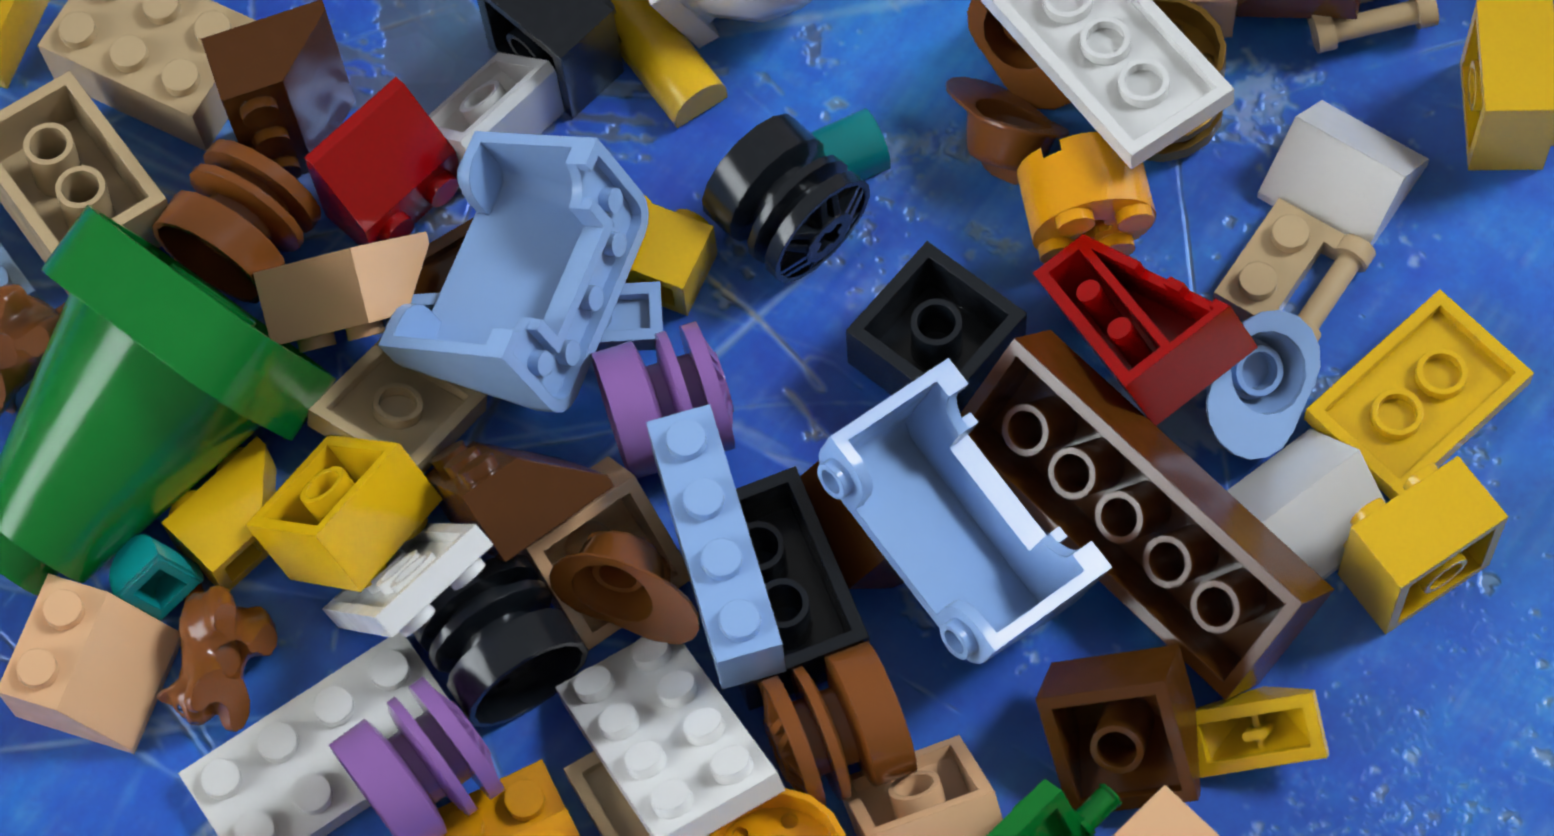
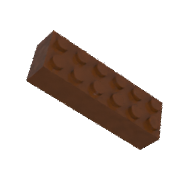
M1051 330L1014 338L960 413L961 417H964L971 412L978 421L977 425L968 434L1033 519L1047 533H1051L1060 526L1068 536L1061 543L1067 548L1077 550L1092 541L1112 566L1099 581L1168 646L1179 644L1183 660L1225 700L1258 685L1335 590Z

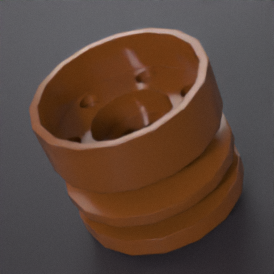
M218 139L210 145L203 155L204 163L194 167L189 174L191 185L196 192L181 190L176 193L153 224V232L162 247L176 261L214 288L240 301L256 304L260 302L253 273L285 265L284 258L278 250L286 252L298 250L304 242L303 233L312 230L320 220L321 209L313 195L293 175L276 162L238 142Z
M868 641L824 657L828 688L824 690H818L803 666L790 670L796 696L795 701H791L778 676L759 682L764 704L763 723L784 779L791 784L795 791L811 795L825 806L826 798L820 776H826L839 800L851 797V782L847 766L856 762L873 787H878L917 772L916 755L903 712L885 668Z

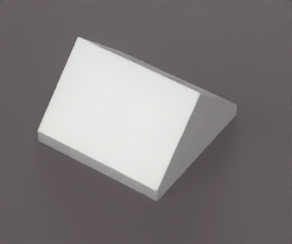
M498 52L428 116L454 148L460 163L475 131L540 135L565 111L556 70L548 60Z
M1321 100L1295 116L1258 191L1257 198L1271 206H1274L1278 198H1281L1341 233L1360 236L1373 246L1427 167L1429 159Z
M1311 428L1227 490L1323 579L1340 567L1344 553L1343 545L1348 539L1352 526L1350 523L1352 517L1371 501L1377 498L1384 500L1359 449Z

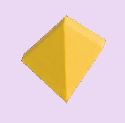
M1263 686L1238 694L1227 700L1222 699L1196 708L1200 778L1322 759L1330 755L1315 689Z

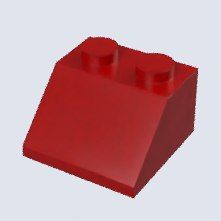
M397 77L393 78L304 157L325 215L359 246L410 235L417 221L433 207L439 208L445 205L455 195L459 187L457 181L459 162L456 151L406 85Z

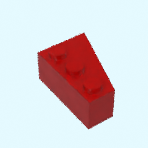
M1085 234L1079 236L1033 272L1063 315L1155 426L1258 348L1230 305L1216 298L1210 301L1190 291L1185 283L1171 276L1165 279L1145 269L1140 261Z

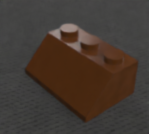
M317 0L201 39L222 104L238 143L250 147L273 160L296 179L302 174L309 172L304 157L344 122L355 103L351 85L322 0Z
M462 440L451 444L435 455L430 461L434 469L425 474V477L443 498L439 506L451 524H476L494 544L486 553L503 562L510 560L614 487L608 475L560 457L475 441L466 446Z

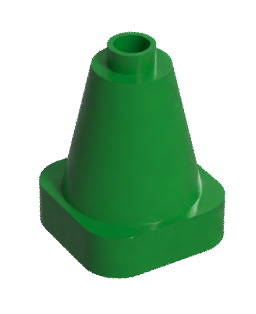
M90 205L85 207L41 268L46 275L67 290L69 296L0 454V574L36 596L39 595L48 573L56 576L61 573L77 582L85 583L108 563L132 537L143 532L261 426L289 441H293L308 420V409L320 400L337 380L331 373L306 354L300 353L299 349L291 343L280 345L269 338L265 324L184 265Z

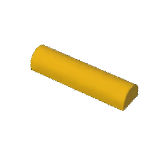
M611 0L616 9L614 17L617 33L621 39L620 51L622 58L677 129L728 97L724 84L688 38L651 7L648 0Z

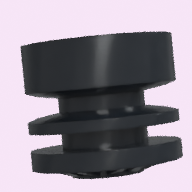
M789 114L772 116L755 126L731 148L707 182L702 197L703 212L730 237L738 241L748 240V253L754 259L765 263L768 272L777 280L788 283L799 280L814 271L835 253L852 233L864 214L870 198L869 185L857 174L848 171L847 165L834 155L824 157L823 143Z
M517 554L507 562H503L496 557L484 561L485 567L464 587L454 591L449 585L430 603L435 609V613L423 626L413 633L419 644L429 652L428 658L439 672L449 673L447 687L474 727H492L503 724L538 707L557 693L556 686L578 673L584 665L589 651L562 610L550 608L553 596L545 584L538 580V573L525 555Z

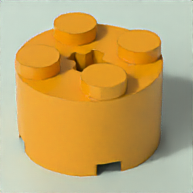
M1097 131L1075 134L1059 139L1061 151L1043 158L1042 150L1039 148L1021 162L1017 169V179L1032 243L1038 250L1040 261L1044 264L1082 234L1121 253L1130 255L1135 251L1134 240L1146 233L1156 220V211L1144 163L1142 162L1131 170Z

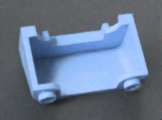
M475 131L463 159L459 163L457 181L462 194L476 213L433 310L431 311L422 304L410 303L401 305L395 310L388 321L378 346L396 364L404 368L536 411L565 412L577 398L592 362L591 353L596 352L645 237L649 218L647 200L639 187L598 138Z
M947 358L831 435L820 449L818 455L820 465L817 468V474L824 489L833 498L843 502L940 628V635L947 649L961 660L967 659L970 662L981 664L1076 603L1112 566L1092 541L1080 549H1070L1061 544L1068 536L1060 526L1046 535L969 437L968 434L977 425L978 421L971 412L961 417L957 406V394L964 390L969 383L951 360Z

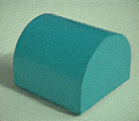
M866 108L810 132L823 143L824 157L829 155L836 156L847 165L848 171L854 172L863 180L891 168L890 154L883 134L873 115Z
M145 534L132 537L116 553L109 571V583L113 595L160 621L205 579L198 563Z

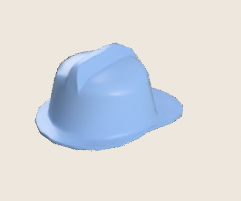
M1282 310L1262 311L1242 323L1258 348L1211 383L1206 399L1207 419L1217 442L1232 455L1248 460L1267 458L1285 446L1296 428L1307 399L1315 386L1321 367L1320 346L1313 330L1299 316Z

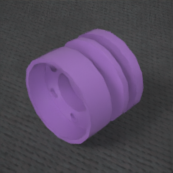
M696 321L679 326L684 355L676 357L666 331L655 333L657 363L645 366L637 348L631 341L591 353L596 379L625 469L634 474L636 479L658 473L649 439L647 421L710 404L724 452L735 449V439L732 430L734 409L729 388L718 356L704 339Z
M422 676L409 686V690L423 710V714L413 719L396 697H393L387 702V706L398 729L397 733L387 739L373 724L363 719L329 744L336 758L393 836H443L446 834L445 823L435 805L445 796L468 816L477 811V807L462 786L470 778L475 781L490 800L505 790L496 774L491 752L473 725L453 701H450L436 691Z

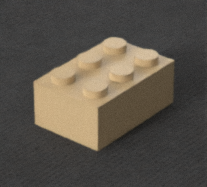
M68 0L37 46L54 79L71 71L90 98L207 151L225 125L228 116L222 104L201 39L256 20L212 0Z
M71 71L64 73L0 110V202L44 263L87 205L100 211L157 248L162 246L154 236L152 226L168 205L167 198Z

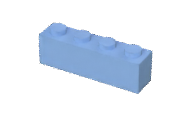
M710 404L647 421L652 453L721 689L786 672L783 644Z

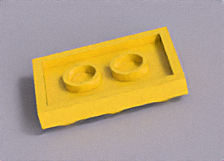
M1439 289L1306 409L1304 420L1314 430L1359 449L1378 488L1392 500L1405 491L1403 485L1419 469L1430 463H1435L1439 468L1531 383L1534 372Z

